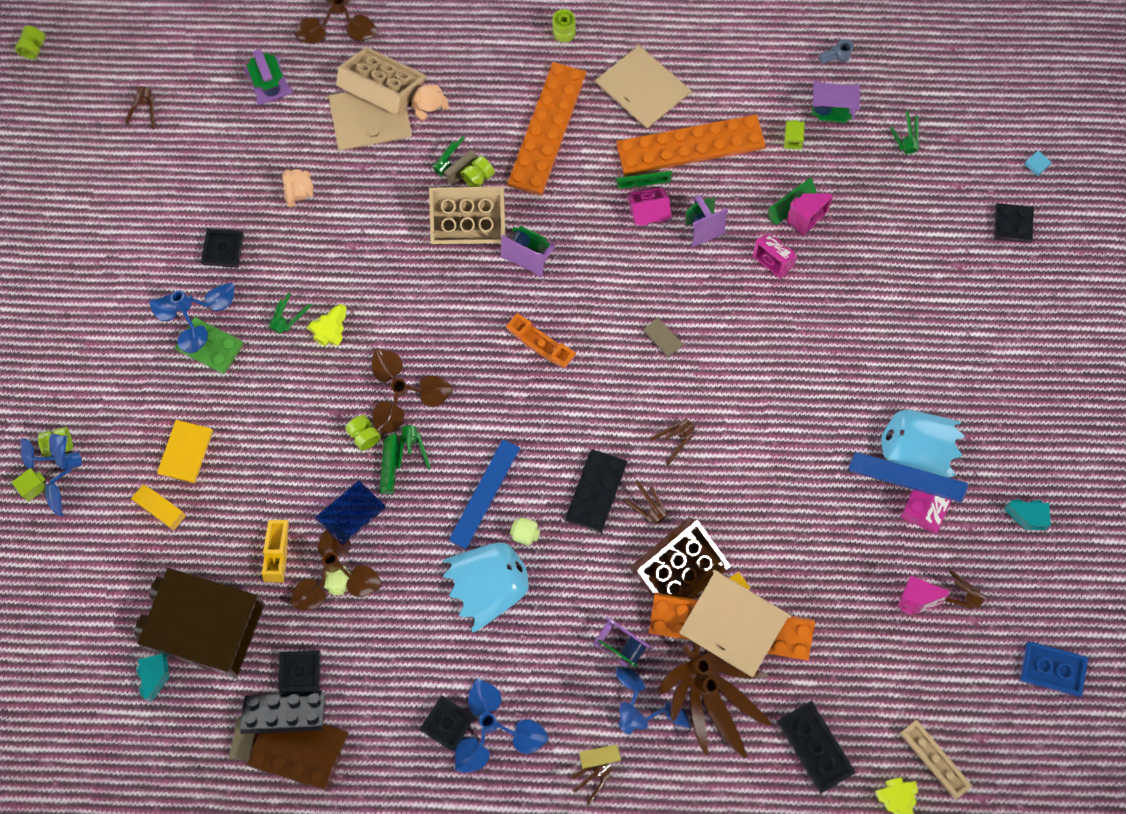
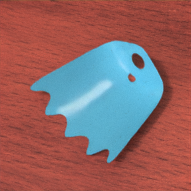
M899 411L893 416L882 434L881 445L883 455L890 462L944 477H953L955 473L950 467V461L962 456L955 445V441L965 437L954 426L961 424V422L919 411ZM890 430H893L894 434L889 441H887L886 436ZM901 430L905 432L903 436H900Z
M506 543L489 544L442 561L452 564L443 577L453 579L455 582L450 597L461 599L464 603L459 616L473 617L475 619L472 632L481 629L513 606L529 589L526 567L511 546ZM516 561L521 565L523 572L517 569ZM507 564H510L512 570L507 569Z

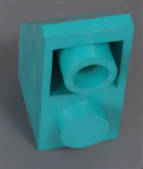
M1015 499L1005 506V512L1025 530L1046 531L1051 526L1049 503H1043L1042 500L1023 502V500Z
M163 654L138 659L139 665L136 666L138 677H141L139 692L140 696L148 702L155 699L170 678L168 660Z

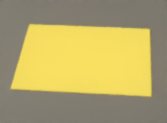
M617 744L579 752L582 768L621 761Z

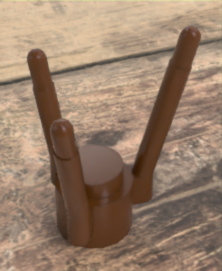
M145 86L138 87L134 102L125 121L126 124L129 123L138 104L146 105L149 102L152 130L155 129V97L151 95L152 91L150 88Z
M685 418L681 422L678 421L675 425L650 437L651 441L667 433L669 434L665 436L666 440L676 434L680 438L684 437L683 441L666 462V465H670L686 442L693 437L691 433L695 428Z
M636 480V485L651 505V508L647 510L649 514L645 513L628 499H625V502L645 517L649 523L653 521L656 525L667 517V510L663 507L653 486H650V490L657 504L652 501L640 482Z
M950 570L949 573L957 579L954 581V584L967 592L964 600L967 602L948 597L945 599V602L964 606L970 610L972 607L979 609L986 595L980 593L978 589L970 585L953 570Z
M609 763L583 768L570 776L571 779H574L591 769L593 772L573 789L575 793L595 776L598 779L603 778L586 802L587 805L591 804L606 781L611 778L610 773L613 771V768Z

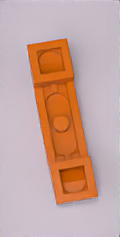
M519 313L506 325V329L526 346L562 368H566L576 356V352L542 333L532 325V322Z

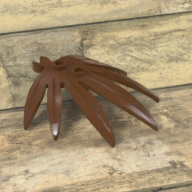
M692 642V652L689 650L688 645L683 646V652L689 656L690 661L672 669L662 680L658 689V693L663 694L671 690L679 682L671 702V721L676 720L684 703L688 687H690L691 721L695 736L704 755H709L701 698L709 717L721 736L742 758H748L735 723L718 689L733 706L748 717L766 726H770L772 723L740 690L719 676V672L743 679L768 678L769 675L757 670L755 675L751 677L730 663L721 662L724 660L711 652L700 656V646L695 642Z

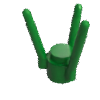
M906 111L909 136L904 137L903 142H901L895 129L890 127V130L899 145L900 151L904 150L905 154H913L920 148L918 142L919 121L916 115L913 136L909 111Z
M464 136L456 143L453 141L432 166L441 177L445 174L444 171L451 166L447 159L465 139Z
M287 293L284 301L282 299L279 300L268 327L278 334H282L283 331L288 332L290 327L311 307V304L309 303L287 324V319L282 317V313L291 293Z
M414 425L403 426L401 428L402 434L400 435L397 468H401L404 443L407 444L408 454H411V444L416 443L417 440L427 469L430 470L431 466L421 440V433L417 432V427Z

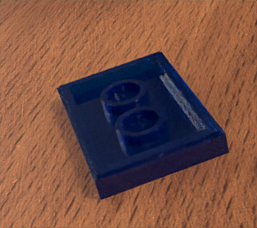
M358 480L320 512L315 519L343 546L385 510L386 506Z

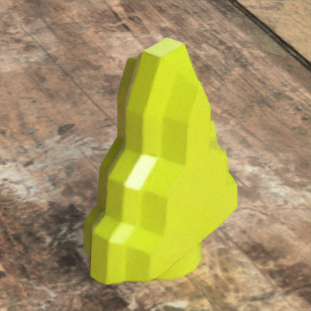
M340 303L332 308L328 315H321L317 321H312L307 329L314 334L313 339L322 346H326L328 343L335 346L340 345L343 339L341 334L344 330L342 323L346 318L347 307Z
M902 777L886 781L887 787L875 791L879 802L885 804L887 811L894 814H914L912 808L916 804L915 794L918 792L916 781L903 783Z

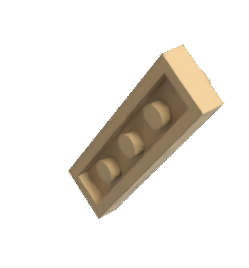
M917 720L900 733L955 800L972 787Z

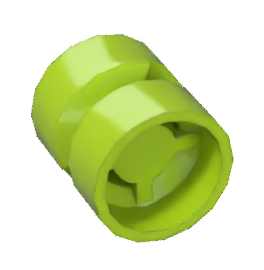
M558 10L552 18L553 36L559 42H569L576 34L575 16L570 10Z
M24 26L20 35L21 38L15 46V51L25 58L35 60L41 50L40 47H42L46 35L35 27Z
M479 156L472 162V166L465 167L460 173L470 187H480L484 183L483 179L488 180L495 174V170L487 159Z
M366 415L355 417L345 427L350 437L355 438L354 442L360 451L370 449L381 438L377 430L371 427L372 424Z
M67 427L55 429L54 433L51 431L38 433V444L44 457L52 456L49 449V436L51 434L68 436L65 452L73 450L72 437Z

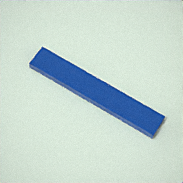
M502 440L450 536L449 542L467 550L519 453L520 447Z
M855 452L848 468L849 472L959 503L963 502L969 487L966 482Z

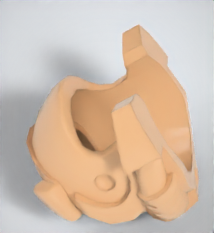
M423 85L417 88L413 95L412 107L415 110L416 116L421 121L427 119V114L423 110L428 112L434 111L440 106L442 110L448 109L446 96L444 97L438 85Z
M298 169L285 170L283 172L284 194L288 207H295V201L313 196L314 188L309 172H302Z

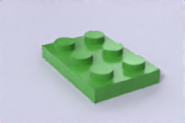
M194 317L192 320L194 328L204 326L208 332L205 345L200 350L189 354L182 351L177 344L175 347L176 351L224 375L242 348L243 341Z

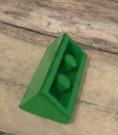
M666 170L615 177L617 189L670 183L672 172Z
M808 178L769 207L767 217L774 225H778L789 216L790 204L796 197L800 198L803 194H817L813 179Z
M396 434L386 437L383 443L379 493L384 495H393L395 489L399 441Z

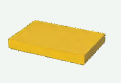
M176 420L157 474L195 484L213 434V429Z

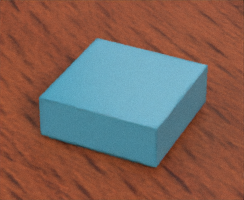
M1037 151L1024 165L1039 176L1052 162L1041 152Z

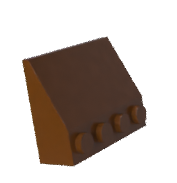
M689 517L634 562L630 569L653 597L655 593L692 599L707 586L714 574L713 570L722 574L730 567V564L699 521Z
M324 725L323 731L260 733L251 751L247 766L329 792L349 732Z

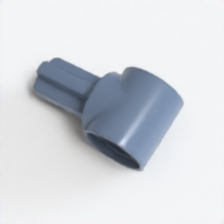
M849 39L840 40L837 45L833 46L832 50L819 54L820 62L825 64L835 59L839 62H847L853 50L852 41Z

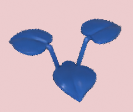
M232 282L212 289L205 296L206 303L193 298L191 295L186 296L182 290H177L173 294L150 300V306L156 318L163 322L174 319L177 311H181L184 314L191 329L184 330L179 335L177 343L182 351L190 354L200 350L208 338V332L205 327L198 326L194 328L186 312L191 308V301L207 308L211 306L214 311L224 310L233 301L235 286Z
M51 434L49 436V449L53 456L36 457L34 456V448L30 441L22 438L20 439L21 457L27 469L34 468V461L55 460L56 465L65 470L50 480V484L45 485V498L49 508L55 514L65 516L62 513L60 490L54 483L67 473H71L72 468L82 465L80 453L76 451L65 454L68 436Z
M622 666L615 667L619 681L625 687L634 690L631 703L622 702L619 707L621 721L618 725L624 733L630 735L635 729L645 730L648 727V721L660 713H666L667 718L671 720V702H666L664 704L665 708L659 709L646 718L636 710L633 705L639 690L644 691L645 684L641 677L633 670ZM681 708L676 720L672 722L691 729L692 723L687 713Z
M477 678L471 687L468 705L470 711L475 716L480 717L479 723L483 728L481 730V742L479 743L475 738H467L460 742L455 753V770L462 773H471L482 769L488 763L490 757L489 750L483 747L485 734L493 733L498 728L515 736L513 745L522 754H531L539 750L548 742V735L541 725L532 720L519 721L516 725V732L498 723V720L490 712L496 711L502 701L501 694L495 686Z

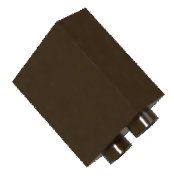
M167 567L164 577L157 576L151 585L149 597L154 602L149 615L143 613L135 625L134 636L139 638L137 644L149 652L158 655L163 654L168 658L237 679L265 603L256 594Z

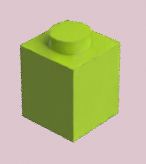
M798 120L786 121L783 149L802 150L805 122Z
M30 468L11 483L20 495L29 502L45 490L44 481L46 479L40 471L35 472Z

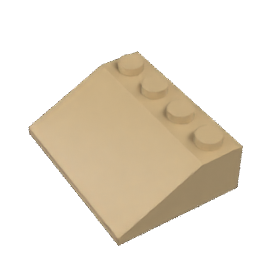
M365 47L339 66L336 85L345 91L357 95L359 98L370 101L374 105L397 115L406 108L413 98L415 91L421 87L427 76Z
M504 187L429 188L431 244L501 243V236H506Z

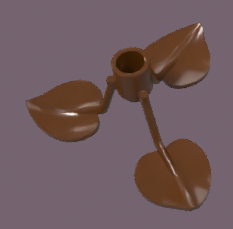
M326 0L331 4V7L323 24L316 18L307 17L298 24L297 30L294 33L297 39L305 43L316 44L323 41L327 35L323 27L326 26L332 12L335 14L345 13L347 21L350 23L346 28L347 34L355 41H365L376 37L377 29L374 23L365 15L357 14L353 17V20L350 19L345 4H348L351 0Z
M376 348L372 357V372L376 379L381 382H387L392 378L391 389L394 392V403L392 405L388 401H383L374 407L372 419L375 429L379 434H387L395 431L402 425L405 413L402 408L396 407L398 396H404L408 390L421 393L420 399L426 406L437 407L453 392L452 386L446 380L433 375L426 376L420 380L421 389L408 386L403 379L395 378V375L400 374L403 368L399 355Z
M331 523L326 528L318 543V552L325 566L322 568L321 583L318 585L316 580L305 579L295 587L290 605L296 609L313 610L324 603L326 593L321 588L324 586L327 571L334 573L341 570L350 579L347 581L346 586L349 593L355 597L368 596L381 587V580L372 568L359 565L350 574L341 565L338 556H344L349 551L351 542L348 535L335 524Z

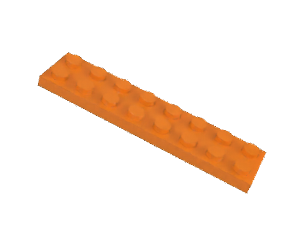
M552 62L509 177L508 187L539 196L543 195L583 86L586 71Z
M757 114L616 141L624 176L763 150L766 147Z
M655 593L648 633L690 640L679 632L698 600ZM795 616L787 618L767 654L809 661L815 620Z

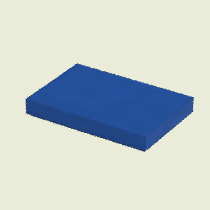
M1028 641L1026 642L1019 681L1082 697L1089 657Z

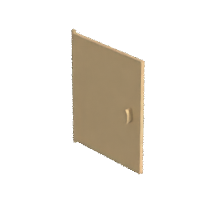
M639 44L595 80V83L647 129L690 93L693 94L686 85Z
M351 92L327 96L330 101L339 151L412 137L407 108L396 115L380 106L374 105L370 101L359 98Z
M713 570L712 578L679 633L753 677L785 621L791 615Z

